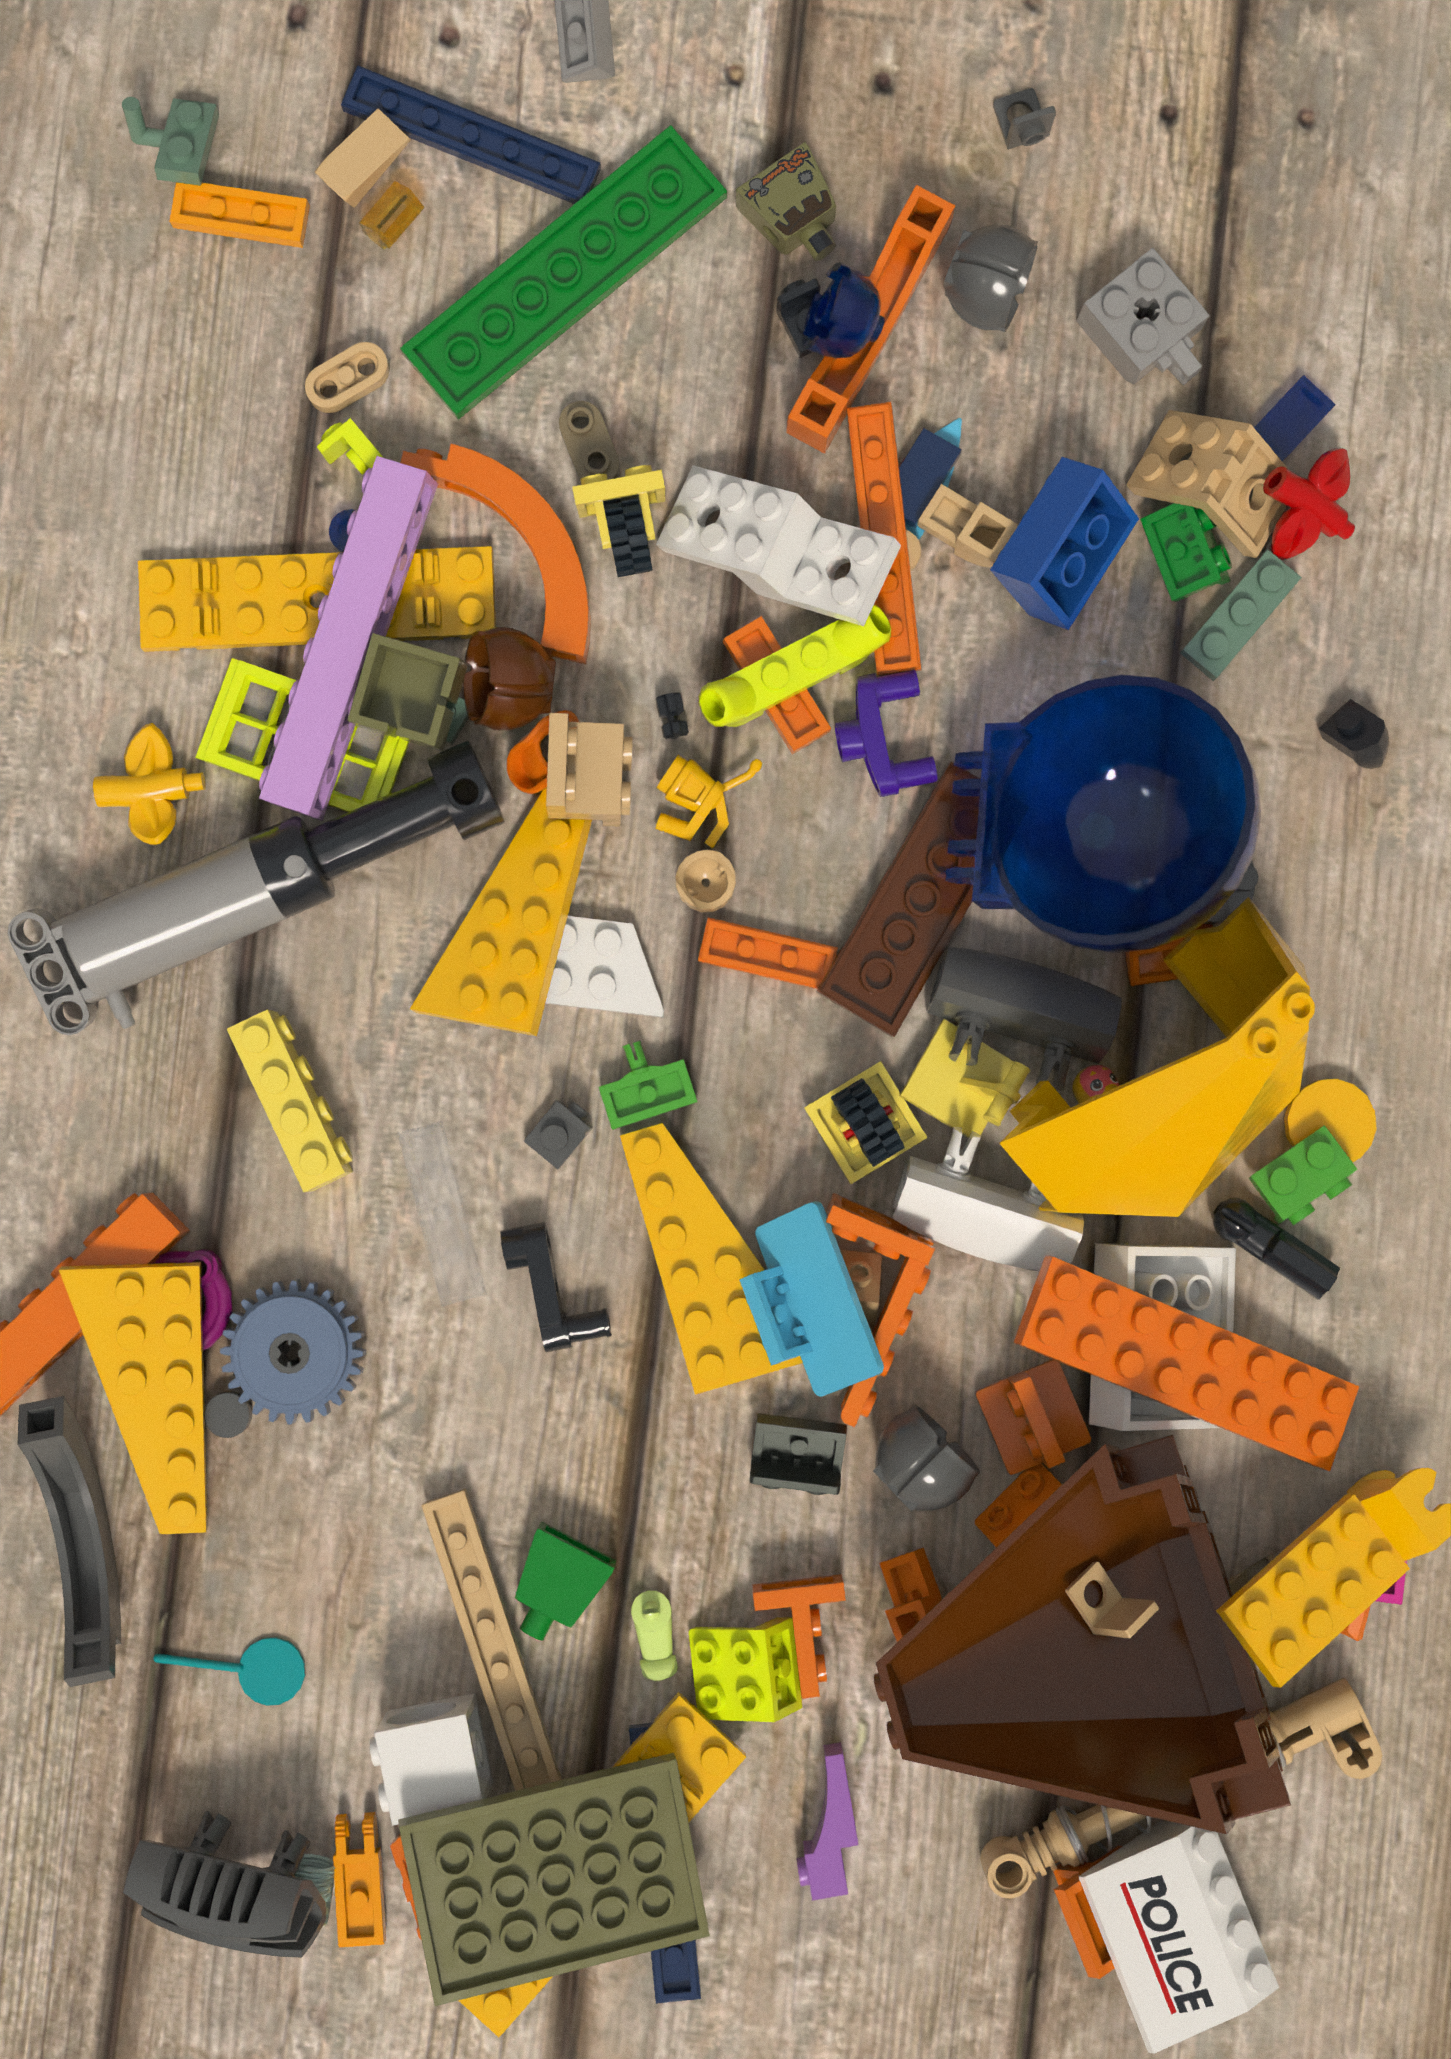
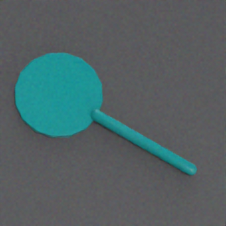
M278 1637L263 1638L251 1644L242 1655L240 1663L155 1654L153 1657L156 1663L238 1672L239 1682L244 1693L253 1701L266 1706L281 1705L292 1699L301 1689L306 1675L305 1661L299 1649L291 1642Z

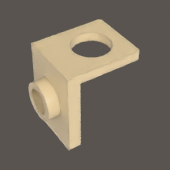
M840 1250L872 1333L879 1307L882 1255Z
M1092 1562L1065 1589V1592L1094 1635L1131 1638L1159 1610L1154 1600L1122 1598L1099 1562ZM1092 1580L1097 1581L1103 1590L1102 1601L1094 1608L1090 1607L1084 1598L1085 1587Z

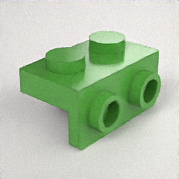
M1324 1125L1249 1177V1180L1274 1212L1275 1216L1273 1219L1276 1223L1280 1225L1289 1219L1294 1226L1315 1211L1311 1203L1317 1198L1326 1194L1332 1200L1352 1186L1348 1177L1358 1169Z

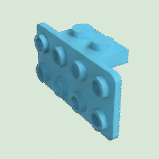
M814 1201L757 1227L755 1236L768 1270L748 1275L740 1279V1283L771 1366L800 1356L814 1393L822 1397L881 1374L884 1365L837 1240L832 1232V1227L826 1222L827 1214L821 1202Z

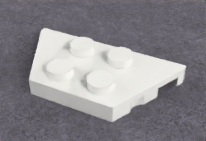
M568 916L545 1004L664 1018V1009L634 925L632 923Z

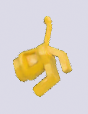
M678 754L656 789L665 794L667 801L696 813L691 821L687 822L661 812L655 829L691 841L709 812L716 808L718 823L705 841V844L713 848L729 825L724 792L750 780L762 768L761 760L754 759L750 763V768L747 772L722 784L718 780L716 782L695 760H686Z

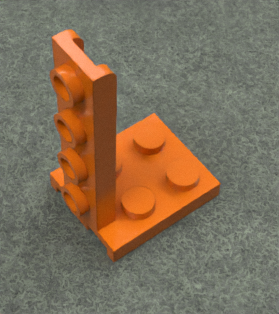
M833 1193L826 1209V1222L833 1225L832 1232L853 1242H856L858 1236L875 1243L873 1249L876 1252L895 1260L899 1259L900 1254L905 1256L872 1331L884 1365L883 1372L879 1375L885 1377L895 1356V1352L889 1350L895 1334L901 1336L905 1334L913 1314L912 1310L907 1309L914 1292L921 1295L928 1282L931 1270L925 1266H928L935 1251V1247H933L934 1241L909 1229L892 1217ZM878 1375L848 1386L841 1403V1419L844 1423L855 1427L860 1415L866 1418L869 1416L877 1397V1393L871 1389Z

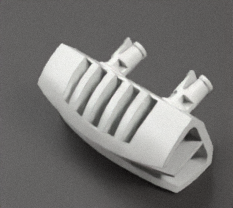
M953 1127V1133L943 1163L935 1164L913 1156L908 1157L892 1206L895 1208L894 1220L948 1247L1000 1264L1040 1271L1045 1255L1053 1256L1070 1264L1072 1263L1083 1235L1084 1219L1082 1213H1060L1039 1210V1206L1046 1198L1033 1182L1029 1191L1022 1192L972 1176L968 1171L978 1142L981 1139V1135L972 1131L965 1146L960 1150L962 1127Z

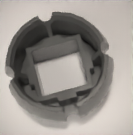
M994 224L981 227L972 232L963 230L944 280L945 296L948 297L952 308L960 318L971 326L984 331L999 330L1006 332L1019 305L1015 300V296L1024 293L1036 256L1038 241L1032 240L1020 229L1009 225Z
M913 1405L909 1410L896 1415L884 1428L877 1444L875 1469L873 1472L911 1512L914 1510L933 1511L948 1507L960 1500L970 1490L980 1470L956 1441L946 1442L947 1432L917 1405Z

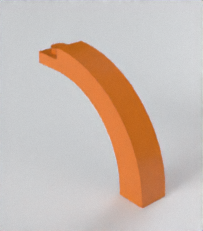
M450 444L447 461L442 460L443 456L428 449H417L416 453L403 451L400 463L427 471L438 483L437 488L460 493L483 503L508 521L520 534L538 563L544 583L546 601L545 623L540 645L550 657L586 665L591 631L587 587L573 542L561 520L546 500L514 471L474 450Z

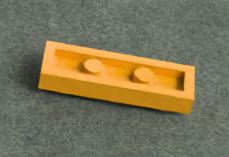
M176 182L169 222L176 229L303 248L310 204L306 198L202 183L199 186Z

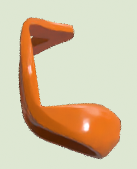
M563 710L555 712L568 713L569 722H580L572 711ZM549 715L542 718L526 736L517 742L507 757V773L511 782L517 789L527 794H535L547 789L548 762L542 754L541 741L549 734Z

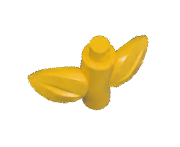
M154 723L144 725L134 735L126 747L124 764L128 776H95L93 779V792L98 807H130L128 826L131 832L144 843L158 845L168 837L176 823V809L171 801L189 798L190 791L205 790L206 785L203 772L187 774L184 767L172 769L173 754L171 746L163 732Z

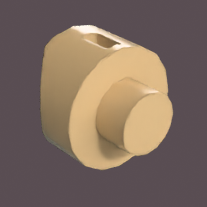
M710 849L697 851L687 856L679 865L675 875L676 889L681 900L691 909L700 912H714L724 907L732 898L736 887L735 870L730 860L721 852Z

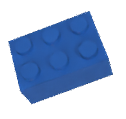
M1061 457L1032 505L1023 515L1021 522L1009 541L999 553L990 571L1029 616L1069 630L1138 522L1139 517L1103 469Z

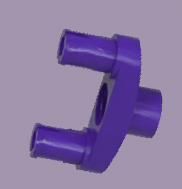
M916 670L876 677L875 673L857 676L856 719L835 723V734L841 761L846 762L863 758L871 781L880 797L899 794V789L934 783L938 780L933 756L894 763L893 759L889 760L879 708H881V703L920 695Z

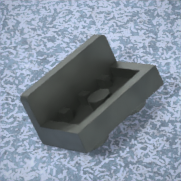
M757 1413L749 1482L768 1489L786 1488L807 1491L814 1495H838L841 1486V1469L847 1436V1424Z

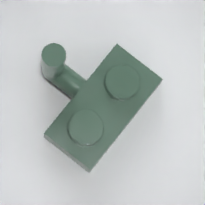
M125 98L122 101V108L131 140L137 145L159 147L154 167L157 180L201 186L219 119L217 105L173 98L165 129L146 127L140 102L137 98Z

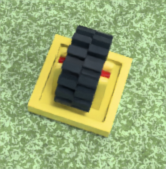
M642 465L626 469L625 477L608 480L607 474H595L581 478V485L572 487L579 518L597 516L603 549L612 548L617 577L653 571L647 541L655 539V532L649 505L665 502V485L662 469L652 471L651 465Z
M881 1061L804 1107L850 1184H853L927 1139L926 1134L906 1101L899 1096L898 1088Z

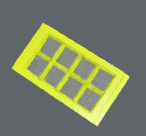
M232 658L195 758L260 781L264 768L272 762L276 750L274 737L279 725L286 721L290 709L289 693L296 680ZM355 726L328 806L345 812H351L391 794L409 742L398 736L394 738Z

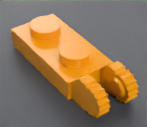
M376 1812L364 1813V1819L362 1820L364 1849L349 1850L350 1821L347 1814H338L335 1817L336 1851L333 1855L338 1946L340 1948L383 1945L386 1941L382 1857L381 1847L378 1848Z

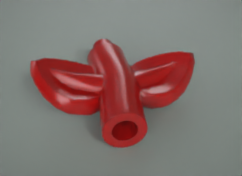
M1334 448L1322 454L1312 466L1307 479L1293 473L1284 466L1275 468L1266 478L1263 486L1264 493L1278 502L1291 507L1277 521L1272 535V553L1280 560L1289 559L1305 552L1318 540L1320 532L1327 537L1338 535L1344 540L1351 537L1354 533L1355 525L1348 520V512L1336 502L1347 493L1350 485L1349 458L1347 450L1344 448Z

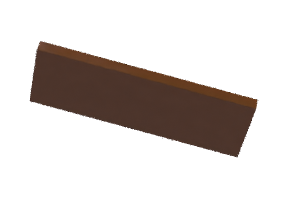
M949 762L816 993L887 1035L895 1037L1024 813L1026 806L954 762Z

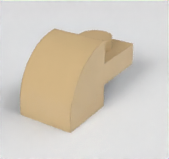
M941 484L919 518L917 526L953 547L955 555L978 566L988 568L993 566L1018 524L984 503L980 502L977 506Z

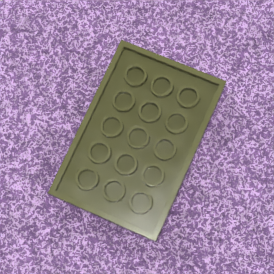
M674 1753L398 1819L435 2006L710 1936L678 1764Z

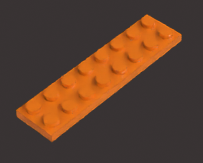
M1046 1255L1013 1342L1329 1472L1359 1386L1070 1263Z

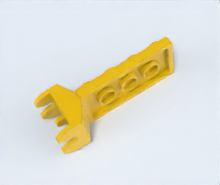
M1416 1468L1406 1472L1399 1478H1395V1474L1388 1470L1374 1471L1363 1476L1346 1491L1347 1494L1216 1610L1272 1687L1281 1688L1402 1577L1410 1569L1405 1563L1406 1560L1436 1550L1451 1536V1503L1439 1504L1432 1511L1427 1510L1424 1505L1425 1496L1434 1486L1437 1474L1435 1470L1431 1468Z

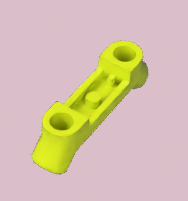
M873 605L864 626L839 619L724 679L707 683L701 688L698 695V704L702 715L708 723L715 727H737L763 715L765 710L837 673L841 675L859 666L871 653L889 642L891 638L889 620L880 607Z

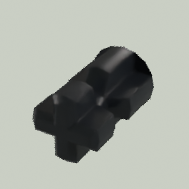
M669 693L656 697L659 717L667 718L668 721L661 726L663 738L677 739L678 737L688 735L687 721L678 720V715L684 712L681 693Z

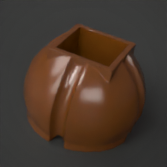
M495 627L485 631L474 632L469 640L465 654V663L471 666V670L465 674L463 681L464 703L469 720L474 721L475 725H482L493 730L509 731L529 724L541 713H551L556 660L549 656L539 642L525 632L510 627Z

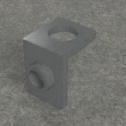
M1033 88L995 99L993 103V108L1008 150L1021 145L1031 146L1049 137L1056 116V110L1054 106L1041 109ZM1015 104H1023L1031 110V113L1014 118L1011 123L1008 120L1007 111Z

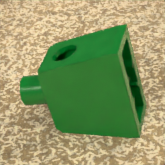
M541 1521L534 1535L515 1595L517 1601L530 1607L520 1629L525 1634L543 1641L554 1620L571 1628L612 1575L617 1560Z

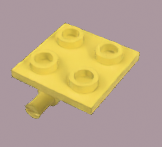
M943 1019L899 1096L952 1129L953 1127H962V1135L969 1138L972 1131L981 1135L988 1122L996 1126L1001 1125L1011 1104L1016 1105L1021 1095L1018 1091L1031 1070L1019 1062L1012 1061L983 1042L981 1043L976 1065H966L967 1043L964 1044L956 1062L952 1061L949 1058V1053L952 1050L957 1026Z

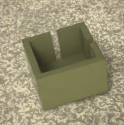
M372 633L347 721L363 729L394 738L398 736L405 741L443 751L454 712L447 708L448 702L457 704L468 665L458 657Z

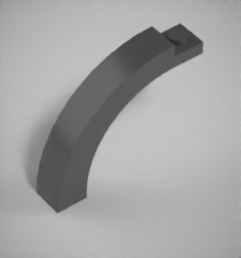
M64 1396L19 1405L17 1445L27 1458L41 1489L51 1521L60 1565L65 1619L64 1681L69 1687L115 1678L116 1645L121 1644L118 1576L106 1506L89 1447L74 1412Z

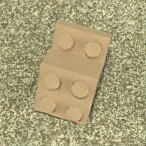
M549 713L546 796L548 818L603 820V826L620 827L621 815H630L631 782H622V771H631L633 737H624V724L569 722L568 713Z

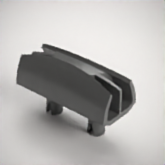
M948 947L945 960L939 966L926 1011L929 1014L959 1023L952 1050L949 1053V1058L956 1062L964 1044L967 1043L966 1065L973 1066L977 1064L985 1030L1043 1047L1045 1052L1036 1084L1040 1081H1047L1053 1069V1087L1059 1092L1065 1089V1080L1071 1056L1099 1064L1107 1054L1116 1036L1122 998L1081 979L1034 963L973 949Z
M209 1811L204 1812L203 1819L189 1847L180 1848L152 1840L139 1841L128 1870L123 1893L143 1907L141 1916L162 1928L193 1940L231 1950L277 1957L302 1958L313 1944L327 1918L325 1900L311 1880L294 1876L306 1850L311 1844L310 1840L300 1833H297L295 1839H293L289 1831L285 1830L270 1866L264 1868L214 1856L226 1831L231 1826V1822L219 1813L214 1820Z

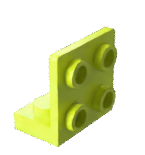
M776 1617L754 1628L694 1627L689 1630L697 1709L709 1720L776 1722L802 1708L792 1617Z

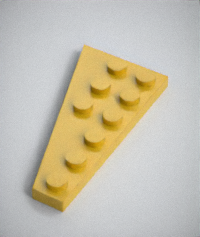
M661 1123L620 1135L695 1395L803 1363L799 1356L771 1366L740 1283V1279L765 1269L665 1125Z
M201 1262L61 1266L59 1269L60 1275L159 1533L206 1532L207 1489Z

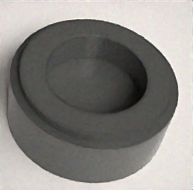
M234 1391L223 1392L213 1397L207 1404L204 1414L205 1423L208 1429L216 1436L232 1438L244 1432L250 1425L252 1407L249 1401L242 1404L238 1401L241 1396L240 1393Z

